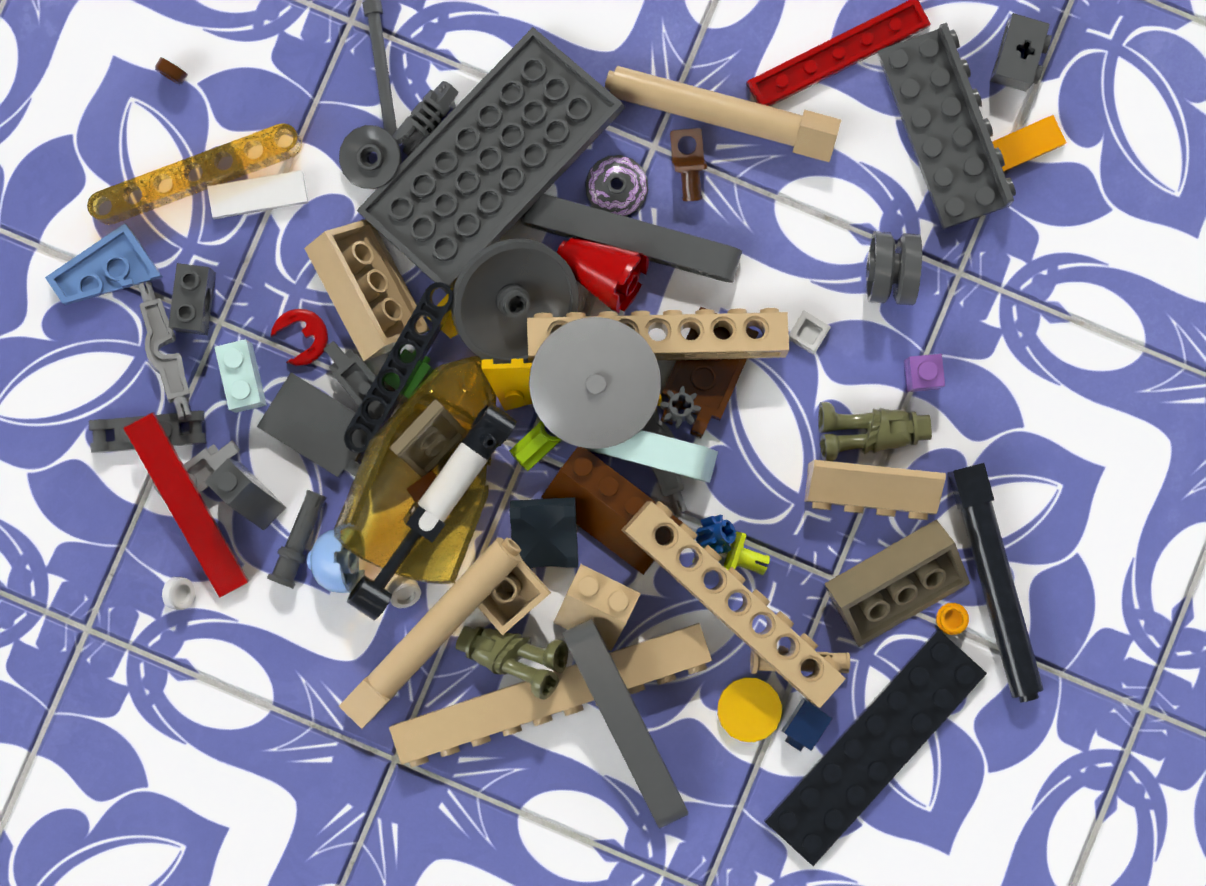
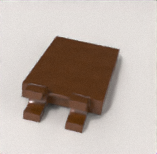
M717 327L713 330L715 336L719 339L725 340L730 337L729 331L724 327ZM749 327L746 328L747 335L756 339L759 332ZM690 328L686 339L695 340L698 338V333L693 328ZM748 358L676 360L661 395L667 397L666 393L668 390L672 391L675 395L679 393L681 386H684L686 394H697L693 402L694 405L700 406L701 410L699 413H691L696 415L697 418L690 434L702 438L711 417L719 421L721 420ZM677 401L676 406H674L678 411L679 409H687L683 407V402ZM664 410L660 421L664 422L667 410ZM670 419L665 423L672 426L674 421Z

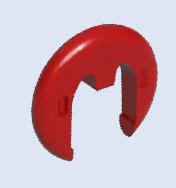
M292 309L283 313L275 321L271 330V337L297 322H306V327L301 331L306 338L315 336V340L307 350L295 358L289 359L286 363L295 366L308 365L316 361L325 351L324 348L328 342V331L325 323L316 313L307 309Z

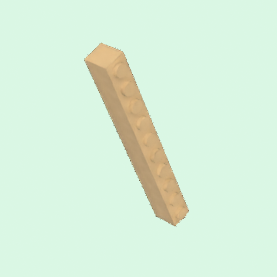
M700 623L610 652L630 695L645 690L644 684L657 680L658 685L676 679L675 673L687 670L689 675L706 670V663L712 661ZM577 664L565 667L563 673L553 671L558 676V686L550 697L545 700L535 697L531 691V684L523 681L391 725L389 729L401 765L409 762L412 768L429 762V755L440 752L441 757L449 756L460 752L459 745L471 742L473 747L490 742V735L502 731L505 737L522 731V724L533 721L534 726H538L552 721V714L564 711L565 716L583 711L582 704L594 701V698Z

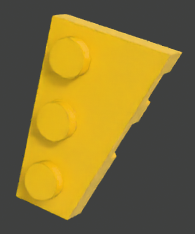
M523 358L511 359V363L494 364L493 359L481 360V369L505 411L533 404L529 388L532 363H524Z

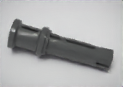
M310 490L306 491V496L286 545L278 549L279 558L272 574H268L267 579L294 589L296 584L293 581L299 566L305 563L306 555L303 552L327 497Z

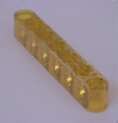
M285 123L277 124L97 191L88 199L87 209L90 215L102 224H116L207 190V186L223 184L290 159L300 152L302 140L291 125ZM285 134L293 136V142L290 146L284 148L278 146L281 136ZM253 146H262L263 152L260 157L256 159L248 157L249 150ZM227 156L232 157L233 163L231 167L227 170H220L218 167L219 161ZM194 168H202L201 178L197 181H189L190 171ZM172 179L171 189L164 193L159 192L161 181ZM135 190H141L142 197L140 201L136 204H130L129 195ZM105 201H111L112 208L110 212L106 215H100V205Z

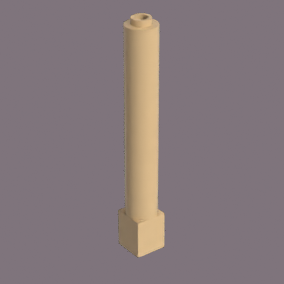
M617 66L615 71L609 70L605 82V89L610 90L609 92L619 100L794 146L793 153L830 162L841 119L804 110L803 115L621 66Z
M500 537L496 538L380 664L339 705L361 729L373 720L408 680L522 560L519 554L521 552L520 547L508 537L505 540Z

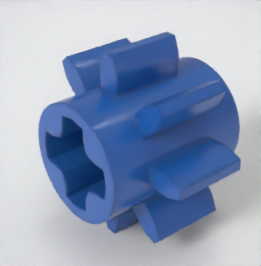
M721 514L701 519L700 522L703 527L698 528L696 531L698 535L696 537L697 543L703 548L709 545L718 554L731 551L729 544L733 543L736 539L734 525L729 520H723V515Z

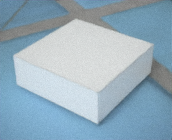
M803 310L789 333V340L814 355L831 326Z

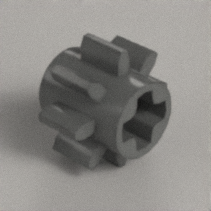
M681 386L679 393L675 395L672 391L668 390L666 396L670 401L660 403L659 407L662 410H667L663 421L667 422L671 419L676 422V429H679L684 421L692 425L694 418L691 413H699L701 407L694 405L693 402L697 394H686L684 386ZM677 401L683 402V407L687 408L683 414L677 413L678 410L674 407Z

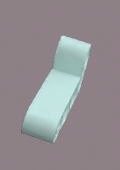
M640 430L632 438L616 446L600 449L586 448L588 451L708 483L711 481L718 451L708 447Z

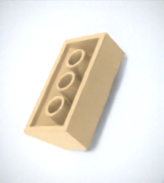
M366 219L324 231L304 249L363 361L390 352L417 305L380 234ZM419 318L416 323V329L422 335L430 329L424 318Z
M813 460L808 463L804 502H812L813 509L831 510V505L844 506V512L863 513L864 508L876 509V515L895 517L896 511L909 512V519L928 520V514L934 515L938 512L946 473Z

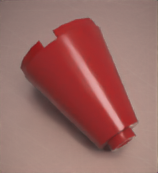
M571 237L568 241L564 240L557 250V253L571 268L575 279L610 310L620 314V310H627L634 301L642 286L638 282L640 273L646 275L648 271L649 258L642 253L576 237Z

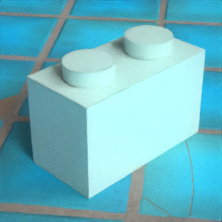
M245 339L214 347L229 410L237 413L267 406L253 344Z

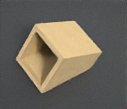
M581 564L553 623L569 630L592 618L607 649L612 651L641 593Z

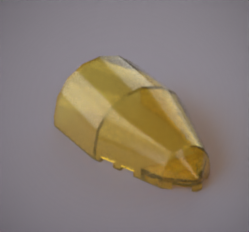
M472 356L436 367L370 440L334 527V537L344 548L362 560L383 569L411 530L402 520L415 503L406 488L422 477L390 449L392 444L435 399L444 406L467 433L470 431L471 425L478 413L488 402L496 406L497 396L481 369V360L483 359L480 357ZM465 436L433 469V472L436 474V476L445 466V464L450 459V457L455 452V450L460 445ZM491 457L444 521L446 525L432 543L421 536L396 571V575L433 584L455 583L488 498L489 485H486L487 466L491 465Z

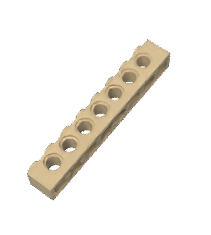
M737 308L730 309L727 313L715 314V311L711 309L697 310L695 314H682L680 310H667L663 312V315H650L649 311H634L629 316H618V313L613 311L600 312L598 316H585L583 312H570L566 314V317H553L551 313H536L534 318H527L528 363L533 362L539 347L552 332L568 322L587 317L609 318L634 329L651 347L657 360L786 358L789 352L788 312H779L777 308H764L760 310V313H747L746 309ZM750 326L759 328L762 332V337L758 339L749 337L746 333V328ZM717 327H724L729 331L730 337L725 340L719 339L715 336L713 330ZM658 328L664 331L666 338L661 341H655L649 336L648 332ZM685 328H693L698 333V338L687 340L682 336L681 331Z
M647 501L621 531L810 703L821 708L846 679L839 673L842 669L841 665L829 655L823 658L816 652L815 649L818 645L805 633L799 636L793 631L791 627L794 623L781 611L775 614L767 607L770 601L757 589L753 592L743 585L746 579L733 567L729 570L724 568L719 563L722 557L709 545L705 548L701 547L695 541L698 535L684 523L679 527L670 518L673 512L660 501L656 504L652 501ZM661 526H666L671 533L670 540L664 545L658 544L655 540V532ZM686 548H690L695 554L693 564L688 567L682 566L679 560L680 553ZM714 570L719 576V582L716 587L708 589L704 584V576L707 572ZM740 593L743 598V604L738 610L732 611L728 606V599L732 594ZM764 615L767 620L766 628L762 632L756 633L752 627V622L756 616ZM783 637H788L791 642L789 651L785 654H779L777 642ZM807 659H812L815 665L814 671L808 676H803L801 673L802 663Z

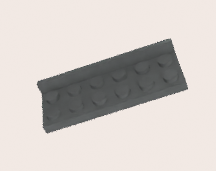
M947 22L940 24L937 30L878 50L877 52L943 230L1007 208L1013 203V196L1016 195L1011 178H1006L1002 166L1005 163L1001 150L994 148L990 138L993 136L991 123L988 118L983 119L979 107H982L980 94L976 88L972 89L968 80L971 77L969 65L965 59L961 60L957 48L960 47L958 36L954 29H949Z

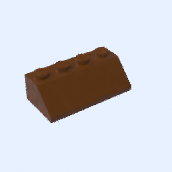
M577 446L541 498H575L577 525L644 575L654 560L621 530L647 501H652L654 504L657 502L586 448ZM674 515L670 517L679 527L683 523ZM661 526L656 530L655 540L658 544L664 545L670 540L671 533L666 526Z

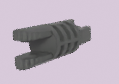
M442 81L434 91L430 90L414 108L411 115L404 120L392 135L398 145H401L415 130L403 148V152L407 156L439 125L441 119L451 109L450 105L459 92L450 83Z

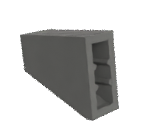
M229 458L205 481L228 506L262 530H265L287 508L241 462Z

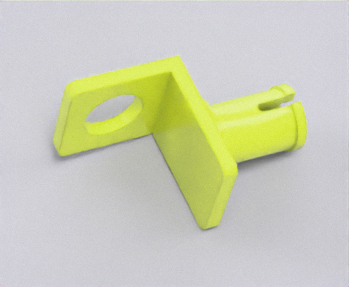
M736 532V539L730 545L731 551L728 552L723 567L729 570L731 567L735 569L739 566L764 575L768 567L756 564L755 561L769 564L770 556L744 548L746 534Z

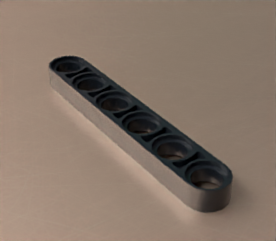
M435 282L425 290L345 431L344 443L350 451L365 453L375 446L451 313L453 288L450 285ZM439 288H444L449 295L448 302L442 307L436 306L432 300L434 291ZM423 316L429 317L432 321V330L426 335H421L416 329L417 321ZM405 345H412L416 350V357L411 363H404L400 357V351ZM390 373L397 374L400 379L398 389L393 392L388 391L384 385V379ZM374 401H379L384 407L383 416L377 420L372 419L368 413V407ZM358 429L364 430L368 435L367 444L362 448L356 447L352 441L353 433Z

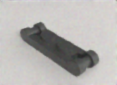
M190 411L192 416L187 419L185 412H183V420L178 419L177 413L156 415L173 447L205 444L206 433H202V421H205L204 411ZM144 416L89 420V431L93 432V443H90L91 453L135 450L123 428ZM181 423H189L190 434L182 435ZM114 429L115 441L106 442L105 430Z

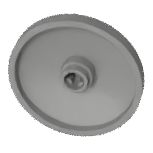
M587 317L564 324L545 339L532 362L529 388L537 415L554 435L578 447L600 449L616 446L629 440L648 423L660 397L661 376L657 359L651 347L634 329L609 318Z

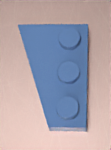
M124 223L45 278L64 305H69L159 279L163 276L129 226Z

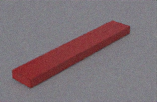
M908 0L748 80L746 84L756 103L772 106L877 54L878 50L895 45L929 28L931 23L919 0Z
M152 412L124 427L125 433L219 598L248 583L247 576L155 413Z

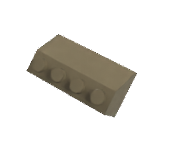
M936 519L824 584L834 606L856 644L860 647L970 584L955 542Z

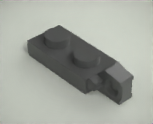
M333 341L324 348L325 352L334 361L329 366V369L333 372L332 375L356 404L360 406L376 376L357 353L355 354L351 349L344 353ZM374 401L369 405V416L375 420L383 416L384 407L379 401Z

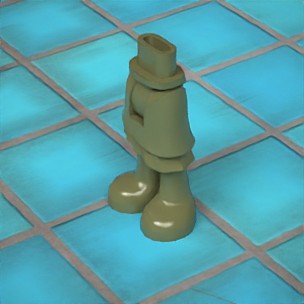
M820 402L818 428L820 433L846 429H867L866 434L859 435L822 434L820 437V450L823 461L833 462L836 460L838 453L842 451L863 448L865 455L870 451L877 453L881 450L901 448L910 444L917 445L920 440L932 439L930 415H916L915 411L909 413L902 410L879 408V410L873 408L871 413L838 414L830 402Z
M464 626L455 645L457 650L465 652L468 659L474 660L488 668L494 674L506 675L508 673L530 683L531 691L535 697L543 700L550 697L555 691L559 682L558 676L552 671L536 669L518 661L522 657L544 665L558 673H563L569 654L566 642L559 639L551 641L546 648H540L531 645V637L522 638L520 633L508 632L502 635L497 629L477 626L475 629Z

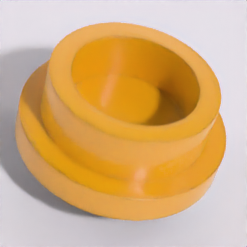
M947 603L939 608L936 614V623L945 634L957 635L967 628L969 615L962 605Z

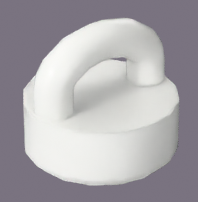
M411 575L399 576L390 581L386 587V590L392 593L391 604L397 608L410 607L421 596V589L416 579Z
M172 577L169 579L162 590L165 606L176 610L188 608L195 598L193 583L189 579L182 577Z

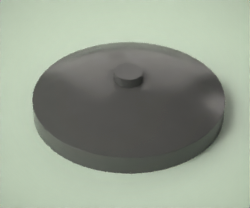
M521 238L496 242L478 252L459 274L453 289L451 308L453 324L464 344L481 359H493L494 364L511 363V359L523 358L524 363H528L527 318H534L536 313H551L553 317H566L567 313L577 312L579 304L578 286L567 262L545 244Z

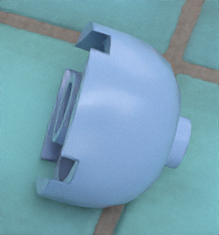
M342 528L329 530L317 539L312 550L308 553L307 564L320 586L331 592L351 593L354 586L365 574L364 569L359 570V557L366 559V550L361 533L358 530Z

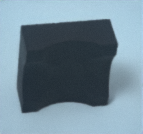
M575 498L510 500L511 538L520 547L521 552L519 554L529 568L550 566L577 568L578 542Z

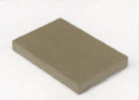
M435 399L392 444L390 449L418 475L423 477L445 458L467 434V431Z

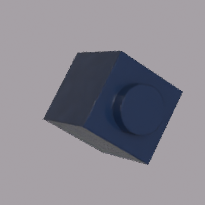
M802 698L781 730L788 735L785 742L800 752L804 747L812 751L833 718Z

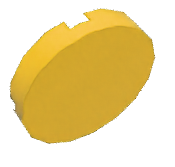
M743 677L732 681L723 689L718 700L717 715L721 726L731 737L742 742H757L767 738L776 730L781 720L782 704L778 693L769 683L758 678Z

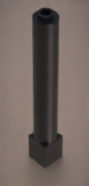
M981 463L948 472L957 509L961 510L1011 697H1019L1020 703L1038 699V692L1044 689L992 501H994V496L985 464Z

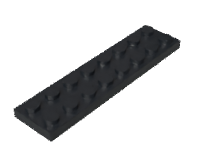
M937 629L769 814L764 822L807 862L814 866L987 673L943 632Z

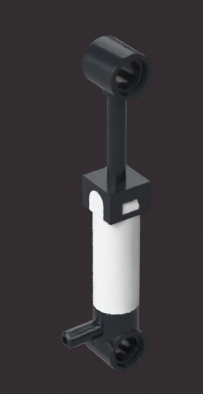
M488 402L473 421L470 431L419 502L415 501L402 519L411 530L375 580L363 576L357 582L346 602L373 621L383 613L392 598V593L385 589L386 585L421 536L432 543L446 525L444 521L496 448L500 447L513 431L517 423L514 418L491 402Z

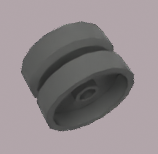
M873 232L866 265V293L868 302L885 303L890 297L893 285V297L897 304L914 305L916 303L922 268V240L920 234L903 233L898 239L895 251V240L891 232Z

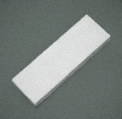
M302 170L207 186L213 219L308 203Z

